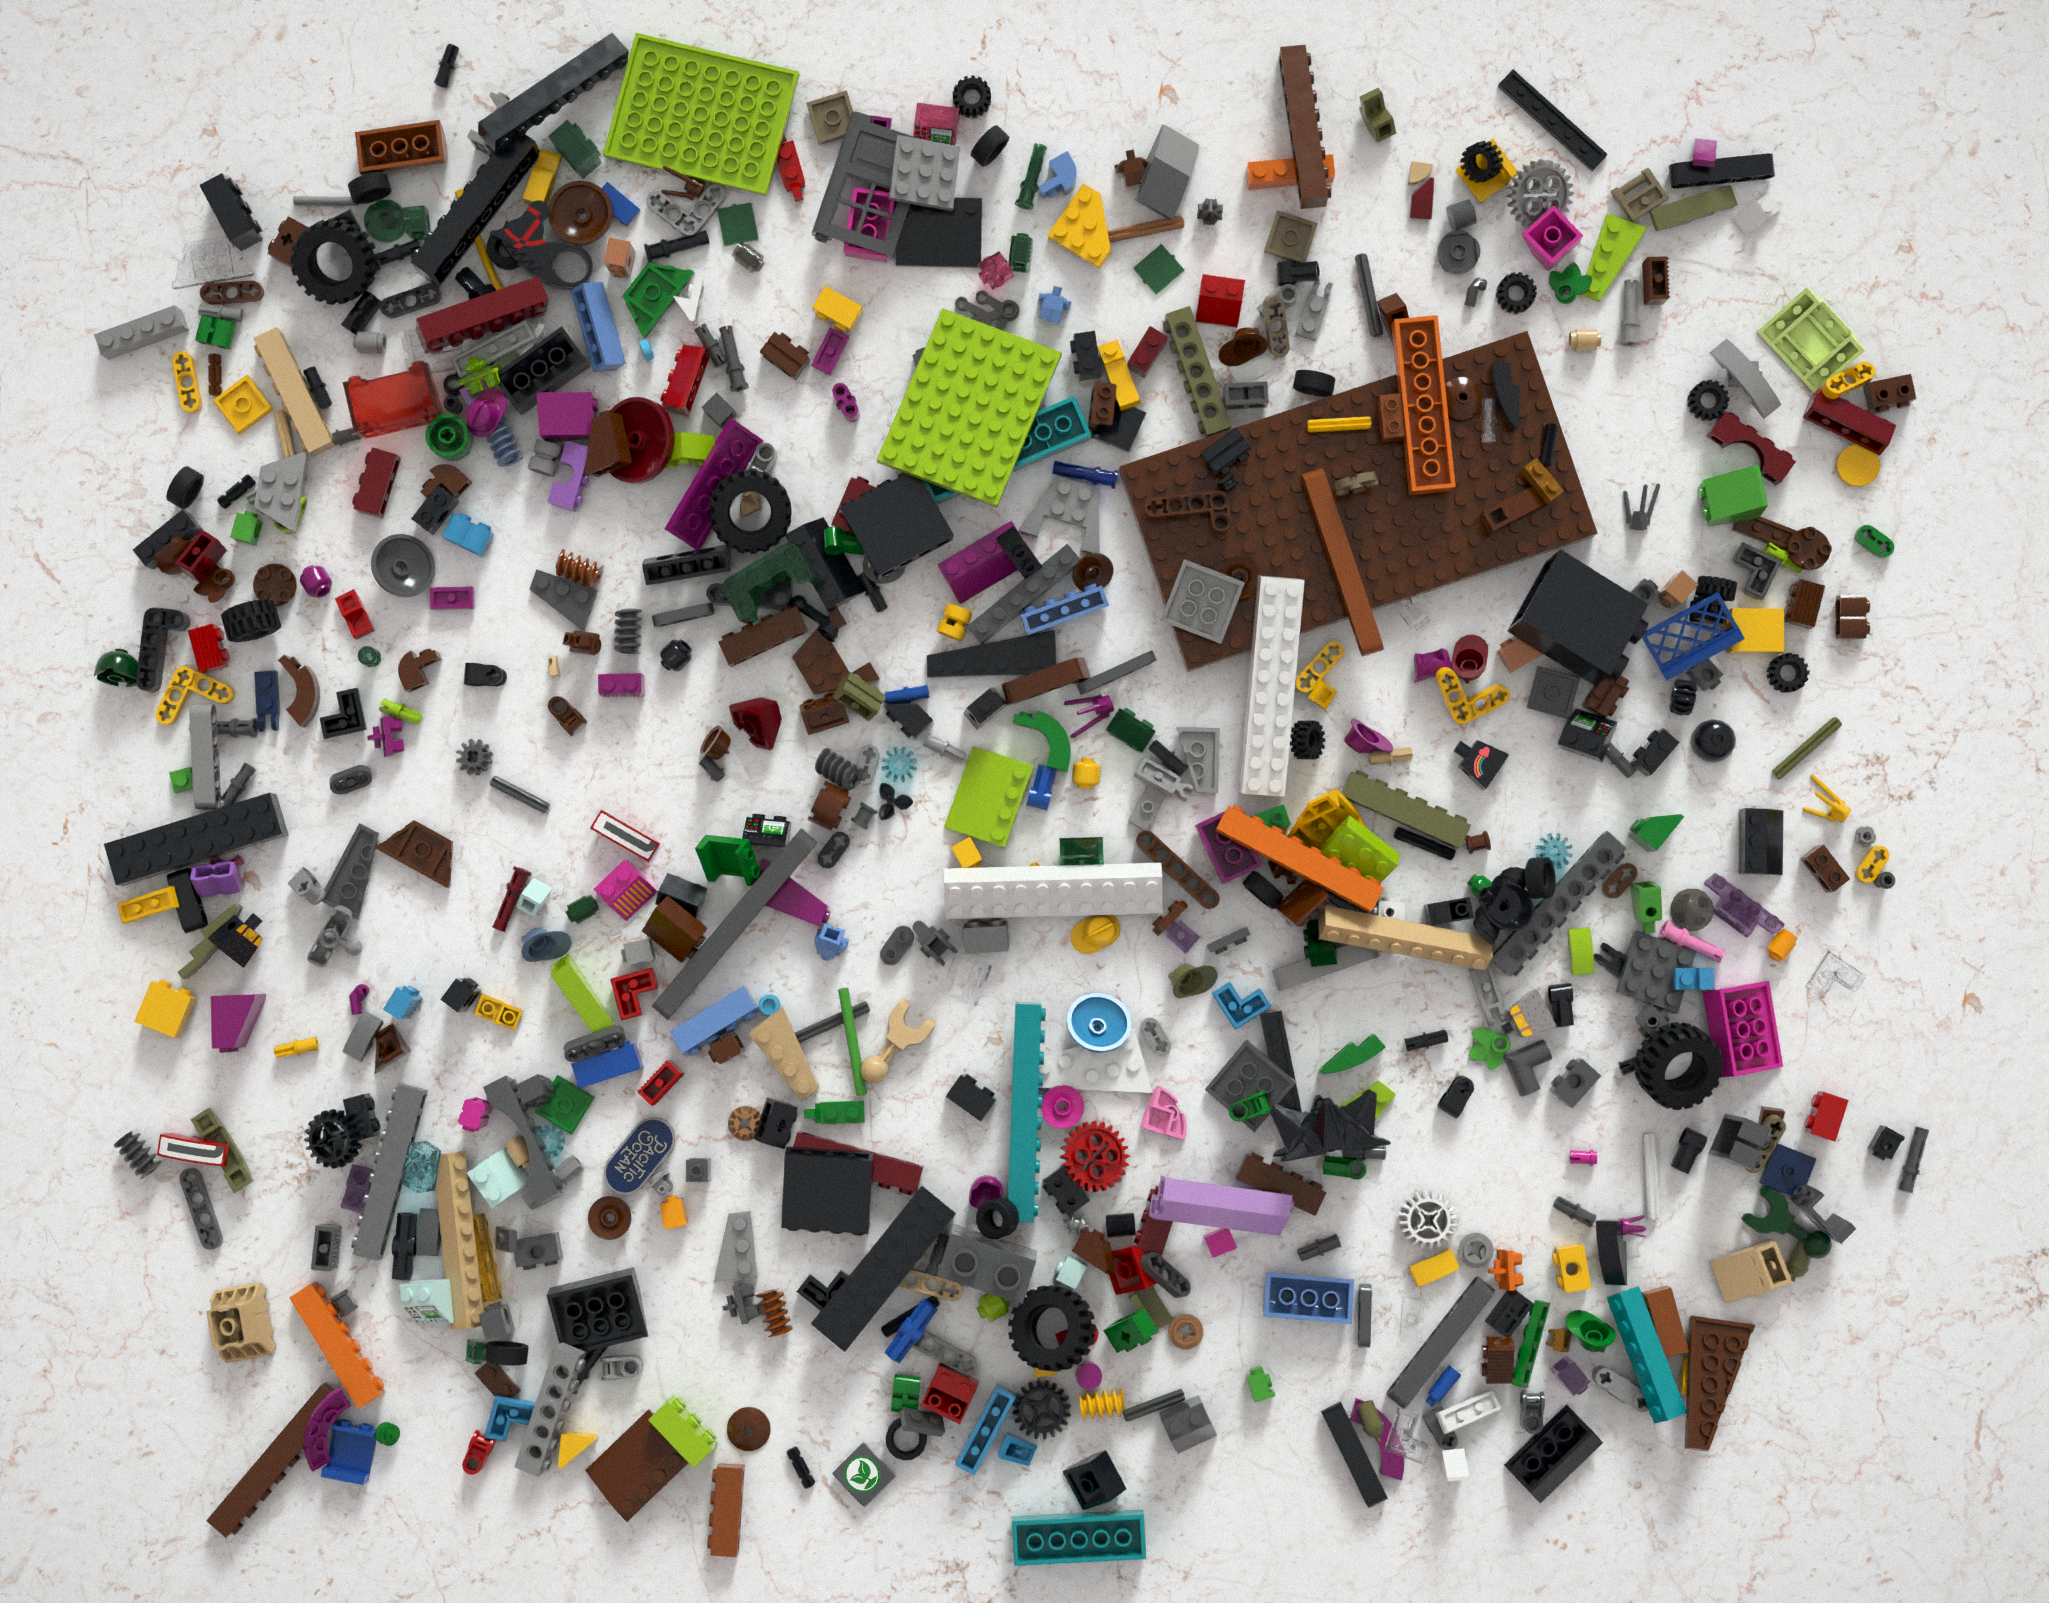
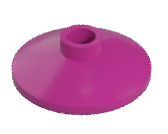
M1055 1086L1048 1090L1042 1099V1115L1053 1127L1069 1128L1075 1125L1083 1115V1098L1071 1086ZM1064 1102L1065 1107L1061 1110L1058 1109V1104Z

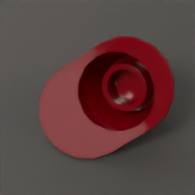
M1466 635L1461 637L1454 646L1451 662L1452 670L1459 678L1465 680L1466 684L1478 679L1486 669L1488 659V645L1486 641L1477 635Z

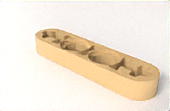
M911 1269L909 1272L917 1276V1282L914 1285H908L905 1282V1278L898 1285L902 1288L950 1301L958 1300L963 1292L962 1285L916 1269ZM935 1279L938 1282V1288L934 1291L928 1290L926 1288V1281ZM942 1281L946 1282L944 1287L951 1288L952 1285H956L959 1293L950 1296L949 1291L943 1290V1294H940Z

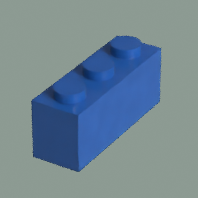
M630 1041L624 1042L618 1049L608 1050L596 1056L571 1063L578 1088L644 1068L637 1044H630Z

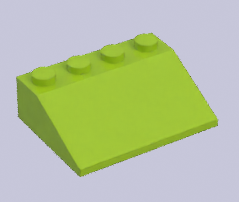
M973 746L944 827L1005 849L1034 766Z

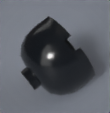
M1711 719L1704 721L1696 727L1691 735L1693 752L1705 762L1715 763L1725 760L1731 755L1736 745L1734 730L1729 724L1721 720Z

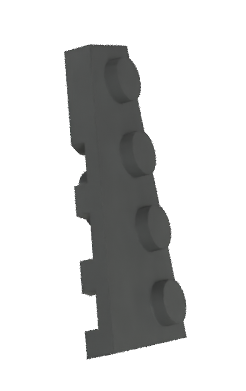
M361 823L358 824L325 887V897L322 902L333 908L337 905L347 907L351 910L352 917L357 920L360 916L379 832Z

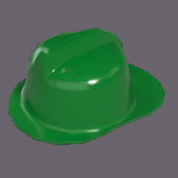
M1572 1311L1566 1317L1568 1330L1579 1338L1580 1344L1587 1351L1603 1353L1606 1347L1612 1344L1616 1338V1332L1613 1327L1587 1311Z

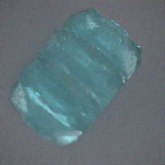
M893 747L895 754L892 755L890 751H887L886 754L890 759L882 758V762L888 764L882 767V771L890 770L886 774V778H890L894 774L893 782L897 783L898 777L901 776V781L905 783L904 775L907 774L909 778H913L909 771H917L918 768L911 766V764L917 763L918 760L917 758L909 760L914 753L910 751L905 755L906 747H902L901 753H898L897 747ZM898 759H901L902 762L905 761L902 770H898L897 767L894 768Z
M1549 833L1547 834V840L1545 838L1539 839L1543 846L1537 845L1535 849L1541 850V853L1536 854V858L1548 857L1552 861L1553 866L1555 864L1557 869H1561V862L1564 865L1569 863L1565 857L1573 856L1572 853L1567 852V849H1571L1572 845L1565 846L1568 838L1564 837L1560 841V833H1556L1554 838ZM1558 848L1559 853H1556L1557 856L1555 857L1554 854H1550L1549 850Z

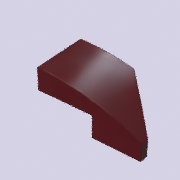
M1430 177L1428 181L1411 195L1410 218H1432L1434 177Z

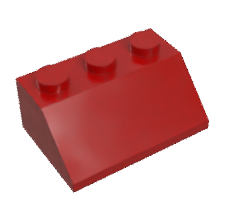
M683 344L682 349H678L675 356V362H677L675 369H671L667 381L670 382L667 390H663L660 399L664 409L689 417L710 358L705 348Z

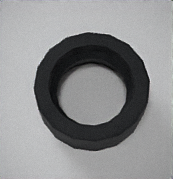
M995 125L978 140L970 155L982 167H985L1002 152L1010 137L998 125Z
M382 172L359 176L348 184L352 201L356 204L372 203L385 198L392 192L387 175Z
M1297 370L1293 389L1308 395L1329 397L1333 395L1336 379L1329 374L1319 371Z
M189 466L183 467L169 485L166 495L167 501L181 509L189 507L203 486L204 476Z
M1548 857L1530 858L1527 861L1525 883L1528 894L1533 899L1551 898L1554 894L1556 875L1553 863Z
M1254 870L1242 882L1257 899L1272 910L1284 898L1283 894L1273 884Z
M490 1341L487 1343L485 1359L487 1362L500 1365L527 1364L529 1347L519 1342Z
M898 1418L888 1428L885 1437L886 1446L895 1458L912 1460L924 1451L927 1443V1434L918 1433L919 1443L915 1449L911 1451L900 1450L894 1443L895 1431L902 1427L901 1419Z

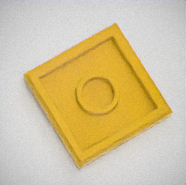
M248 375L213 399L214 403L239 435L274 410Z

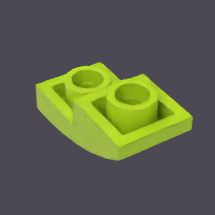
M1590 927L1568 929V950L1571 957L1572 975L1593 974L1594 955Z

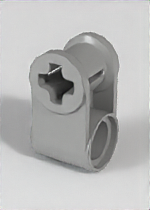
M761 443L745 471L757 469V471H765L770 475L777 459L776 449L770 443ZM764 449H771L772 455L768 459L761 457Z
M304 867L288 882V885L299 896L305 897L312 905L319 904L325 897V889L317 881V878Z
M636 1355L600 1357V1362L603 1365L601 1380L635 1377L642 1371L643 1361ZM629 1361L636 1364L637 1369L635 1372H631L628 1369L627 1363Z

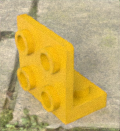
M1493 138L1489 140V142H1492L1491 146L1496 145L1498 148L1495 151L1500 150L1502 153L1498 155L1499 158L1503 157V161L1499 163L1503 166L1499 170L1500 173L1486 182L1475 183V180H1469L1470 175L1465 176L1463 174L1466 172V169H1461L1464 163L1456 169V173L1479 203H1483L1512 181L1511 178L1517 176V169ZM1482 154L1476 156L1478 167L1485 170L1488 165L1485 156Z

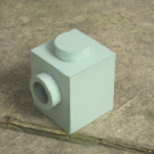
M533 878L521 893L516 907L535 918L547 903L552 888Z
M1067 1254L1064 1262L1059 1261L1054 1271L1057 1274L1056 1280L1059 1281L1058 1285L1062 1288H1073L1076 1290L1087 1268V1264Z

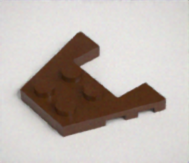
M837 607L827 616L829 617V622L838 629L847 625ZM817 629L792 656L814 695L837 690L841 679L849 673L832 642L825 639ZM870 662L852 672L859 675L866 683L880 680Z

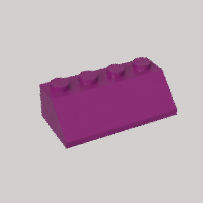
M1012 520L937 564L960 604L1018 570L996 540L998 536L1009 528L1015 527Z

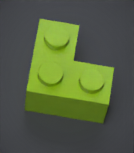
M688 432L674 433L673 452L665 469H675L677 465L685 466L690 465V463H693L695 467H701L715 444V436Z

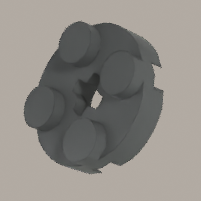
M1451 231L1441 239L1437 247L1438 262L1446 272L1452 274L1467 273L1475 267L1480 257V245L1476 238H1473L1466 231ZM1456 247H1459L1461 251H1464V254H1461V257H1457L1453 254V252L1456 250Z

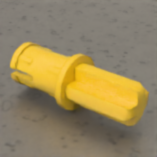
M317 1037L299 1041L295 1039L292 1043L275 1046V1057L282 1058L295 1054L300 1056V1054L319 1050Z

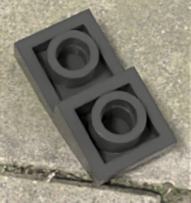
M420 1208L416 1236V1254L438 1256L441 1244L438 1209Z

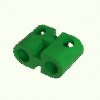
M201 316L194 341L205 345L230 349L236 324L226 320Z
M895 1374L891 1403L892 1412H900L903 1407L918 1410L920 1376Z

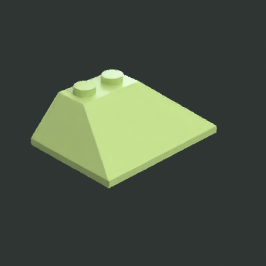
M1808 287L1757 331L1813 393L1818 388L1822 389L1828 378L1843 371L1865 351L1848 325L1821 297Z

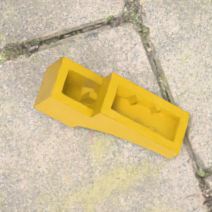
M1118 339L1097 346L1109 383L1117 385L1116 401L1120 411L1141 404Z

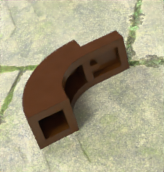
M284 654L278 661L293 677L297 688L296 697L286 711L299 726L306 727L318 710L320 702L319 683L310 667L305 665L300 669L302 665L294 656L289 657Z

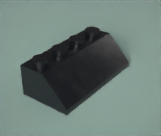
M561 326L496 372L492 377L516 411L522 415L537 405L536 393L555 392L589 368L590 364Z
M824 517L801 525L787 533L785 537L827 611L831 612L834 608L840 607L866 591L844 552L838 555L825 553L824 530L829 526Z
M1566 1405L1504 1466L1541 1503L1603 1442Z

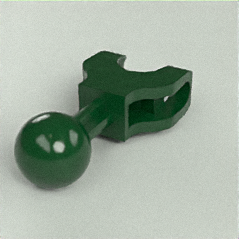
M1762 1185L1760 1195L1770 1204L1769 1214L1765 1218H1759L1751 1213L1743 1214L1741 1220L1758 1233L1774 1231L1784 1235L1787 1232L1803 1243V1248L1810 1257L1815 1259L1826 1257L1832 1249L1830 1237L1822 1231L1809 1232L1793 1221L1795 1216L1789 1212L1786 1198L1772 1188Z

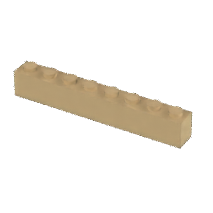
M1325 906L1318 919L1319 939L1484 971L1493 957L1492 945L1476 934L1331 906Z
M466 1151L432 1155L445 1278L450 1279L454 1316V1323H451V1329L482 1326L479 1314L483 1312L467 1174Z

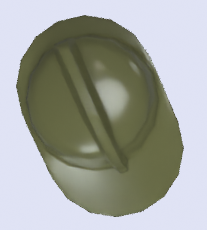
M1182 964L1174 972L1168 974V978L1173 986V994L1179 999L1208 991L1216 983L1218 977L1216 969L1212 966L1194 967L1190 964Z

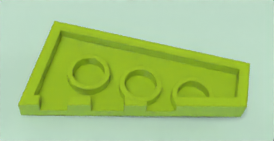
M1608 213L1606 214L1585 274L1592 276V283L1589 289L1580 296L1597 302L1601 300L1648 227Z

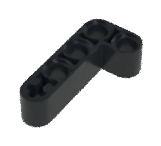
M779 567L773 572L771 588L715 583L707 588L706 596L715 605L781 610L790 605L793 592V576L787 568ZM787 573L789 576L787 582L779 583L777 581L779 574ZM718 589V590L720 591V593H722V594H727V590H729V591H728V599H729V600L726 601L727 598H726L725 596H721V595H719L718 598L715 599V597L712 595V593H716V590ZM736 591H742L744 597L740 601H734L733 594ZM757 593H764L765 600L763 602L757 603L754 601ZM784 594L787 596L786 602L781 605L777 604L776 597Z
M150 608L145 612L136 684L139 689L154 693L161 688L168 630H187L191 622L186 613L164 608ZM159 613L160 621L154 624L153 617ZM180 615L182 621L178 626H175L174 619ZM156 634L158 640L156 644L151 645L150 639ZM154 656L155 663L149 666L148 659ZM152 680L151 684L146 685V681Z

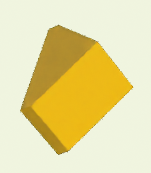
M564 1431L560 1439L558 1460L560 1469L595 1441L597 1435L594 1433Z

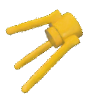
M1811 774L1810 777L1834 801L1832 802L1819 792H1815L1817 797L1830 805L1827 810L1830 814L1804 807L1803 811L1828 819L1833 823L1836 820L1840 823L1844 822L1849 816L1851 808L1846 806V802L1839 799L1814 774Z

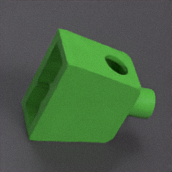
M1652 881L1631 883L1630 889L1634 918L1642 922L1643 933L1656 932L1655 921L1662 920L1661 887Z

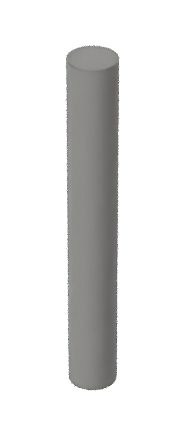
M293 197L294 205H359L353 203L351 197Z

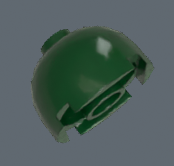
M115 649V651L104 653L98 659L94 676L97 675V680L113 686H119L118 682L127 683L126 687L136 686L138 662L132 655L128 654L127 650Z

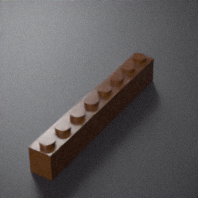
M1306 45L1280 47L1278 59L1300 209L1326 207L1328 198H1331V187L1326 184L1328 167L1323 164L1325 148L1321 147L1320 144L1323 134L1322 128H1318L1317 124L1320 121L1319 109H1315L1314 104L1317 103L1316 90H1312V85L1314 84L1313 71H1309L1311 54L1307 53Z
M326 1382L319 1386L206 1520L225 1538L231 1534L236 1535L244 1525L241 1522L246 1516L250 1518L257 1511V1503L260 1500L264 1502L272 1493L270 1488L273 1484L276 1483L278 1485L287 1475L284 1471L289 1466L291 1468L294 1467L300 1460L299 1454L304 1449V1433L307 1423L318 1404L334 1390Z

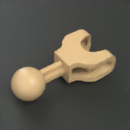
M905 998L889 1014L888 1023L890 1031L886 1036L889 1041L877 1056L866 1058L861 1065V1075L868 1083L877 1084L882 1082L888 1074L887 1063L899 1048L904 1050L910 1044L922 1043L935 1026L936 1022L928 1019L919 1028L912 1029L904 1023V1015L909 1008V1001Z

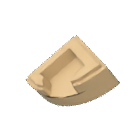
M1412 161L1408 184H1417L1424 180L1430 174L1433 164Z
M747 491L741 501L740 510L743 518L762 508L753 491Z
M558 656L549 657V675L553 678L561 677Z

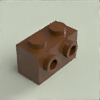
M1911 374L1873 381L1863 386L1868 411L1876 410V413L1889 411V407L1897 406V409L1909 407L1910 403L1917 399Z

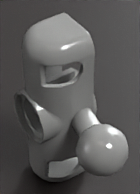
M337 905L333 908L308 953L307 960L318 967L326 966L337 945L345 948L346 952L352 956L358 955L362 951V943L358 939L346 940L342 938L352 920L350 909L342 905ZM347 915L350 917L348 923L344 921ZM331 932L336 937L328 938L325 936V933ZM327 950L330 952L328 959L324 957Z

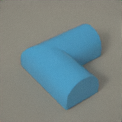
M1230 982L1211 993L1235 1030L1272 1007L1260 988L1242 1000Z
M495 1395L484 1438L506 1441L511 1422L529 1424L536 1402Z

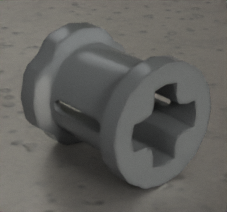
M861 802L859 811L855 817L851 818V821L867 830L869 821L878 811Z
M347 1289L330 1299L340 1310L341 1318L358 1308V1305H354L347 1293L349 1291Z

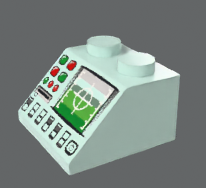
M450 1279L416 1280L399 1284L401 1306L417 1324L454 1323Z

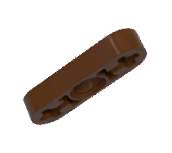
M256 281L207 283L200 289L201 299L211 305L257 302L264 296L263 287ZM253 286L258 290V292H255L254 296H252L248 292L243 293L241 287H243L245 291H251ZM231 287L237 288V295L234 298H228L226 294L227 290ZM210 289H212L215 293H221L223 298L221 299L219 294H215L210 299L206 293H209Z

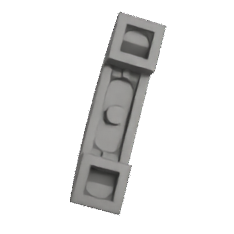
M1726 339L1710 352L1722 369L1726 368L1752 400L1750 403L1763 419L1781 406L1779 399L1762 374L1732 342Z

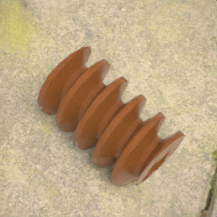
M562 549L556 563V574L558 576L564 574L565 579L572 577V581L575 583L580 580V584L583 586L588 583V587L591 589L598 584L604 569V565L597 569L596 561L590 566L588 558L582 563L581 555H578L574 560L573 552L565 556V549Z
M778 1289L768 1290L756 1295V1297L763 1298L758 1303V1306H765V1309L760 1314L767 1315V1318L762 1320V1323H769L770 1325L764 1329V1331L772 1333L768 1337L785 1334L793 1329L792 1326L785 1325L790 1321V1317H783L788 1313V1309L781 1308L786 1304V1301L779 1300V1298L784 1296V1292L777 1291Z

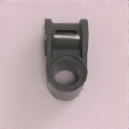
M1521 1391L1520 1425L1522 1429L1530 1434H1537L1543 1429L1544 1392L1540 1391L1537 1394ZM1535 1418L1536 1426L1528 1429V1419Z
M1440 1406L1422 1417L1436 1443L1444 1450H1452L1457 1446L1458 1439L1454 1431L1447 1434L1443 1433L1435 1414L1444 1410ZM1444 1435L1452 1437L1449 1439V1444L1442 1442Z

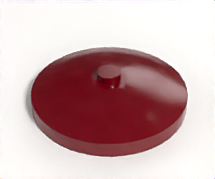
M643 397L627 398L616 404L611 411L622 415L632 464L612 471L610 474L623 482L641 484L657 477L668 464L674 447V428L670 416L657 402Z

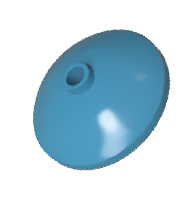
M1091 993L1078 998L1071 1005L1067 1014L1066 1025L1071 1038L1080 1047L1091 1052L1106 1053L1118 1049L1126 1042L1131 1031V1017L1126 1007L1118 999L1107 994Z

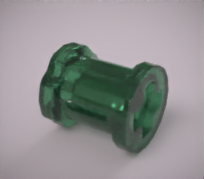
M365 646L359 650L358 660L361 664L368 667H376L381 662V653L370 646ZM368 653L373 657L372 660H368L366 656Z

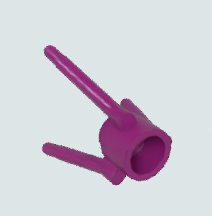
M1098 695L1064 702L1065 705L1093 702V706L1077 711V715L1094 710L1097 715L1101 714L1073 733L1071 738H1075L1102 719L1110 717L1109 713L1114 711V707L1109 695L1103 697Z

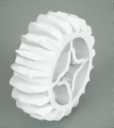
M1422 1190V1197H1420L1418 1192H1415L1414 1197L1416 1200L1414 1201L1412 1198L1407 1197L1406 1199L1410 1202V1205L1407 1206L1402 1203L1401 1206L1406 1209V1212L1399 1211L1398 1213L1399 1216L1405 1217L1403 1220H1398L1399 1225H1405V1227L1400 1229L1401 1233L1409 1232L1405 1239L1408 1241L1414 1237L1411 1244L1416 1246L1420 1241L1419 1246L1421 1249H1424L1426 1243L1429 1249H1433V1242H1435L1437 1247H1441L1440 1239L1447 1243L1449 1240L1445 1235L1447 1233L1451 1236L1454 1235L1449 1228L1457 1227V1224L1451 1222V1220L1457 1219V1215H1450L1455 1210V1207L1450 1206L1447 1208L1451 1201L1446 1199L1441 1202L1444 1195L1440 1193L1435 1198L1436 1192L1431 1190L1429 1197L1426 1190ZM1434 1202L1438 1206L1430 1211H1424L1419 1204ZM1413 1210H1415L1419 1219L1412 1229L1410 1219ZM1443 1211L1445 1220L1442 1229H1440L1437 1224V1218ZM1421 1212L1427 1216H1430V1214H1432L1430 1220L1432 1221L1431 1223L1434 1225V1227L1428 1223L1423 1225L1425 1219L1423 1218L1424 1216L1421 1214ZM1430 1228L1436 1235L1421 1237L1417 1233Z

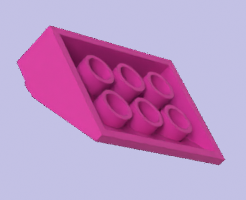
M1769 981L1702 991L1710 1039L1719 1047L1721 1057L1723 1058L1724 1065L1720 1067L1723 1070L1722 1077H1734L1783 1067Z

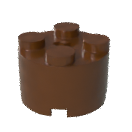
M825 781L823 785L827 787L825 790L820 789L811 809L814 815L813 817L808 816L807 820L831 831L832 828H838L842 816H839L842 808L847 809L851 797L848 796L849 791Z

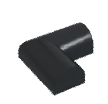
M359 688L336 692L340 713L320 718L324 739L367 730Z
M840 1270L829 1286L826 1287L810 1274L796 1292L821 1311L849 1275Z

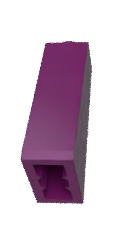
M762 858L759 866L760 876L770 866L771 862ZM791 877L785 881L765 905L822 927L823 923L827 924L831 914L828 911V905Z

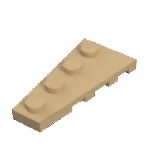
M783 1006L749 1031L748 1034L801 1101L819 1088Z

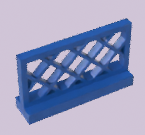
M1719 592L1646 630L1642 636L1666 681L1745 639ZM1717 599L1721 605L1719 612L1707 611L1708 604ZM1690 613H1702L1699 624L1687 621ZM1705 614L1717 617L1714 628L1702 625ZM1720 618L1729 620L1732 624V627L1725 631L1717 629ZM1674 622L1682 624L1679 635L1667 632L1670 624ZM1686 625L1697 628L1694 638L1682 636ZM1700 629L1712 631L1710 639L1706 641L1698 640ZM1654 633L1663 635L1660 645L1650 643L1647 637ZM1666 636L1678 638L1674 649L1663 646ZM1681 639L1693 642L1690 650L1686 652L1678 650ZM1661 650L1672 652L1671 660L1662 664L1659 659Z

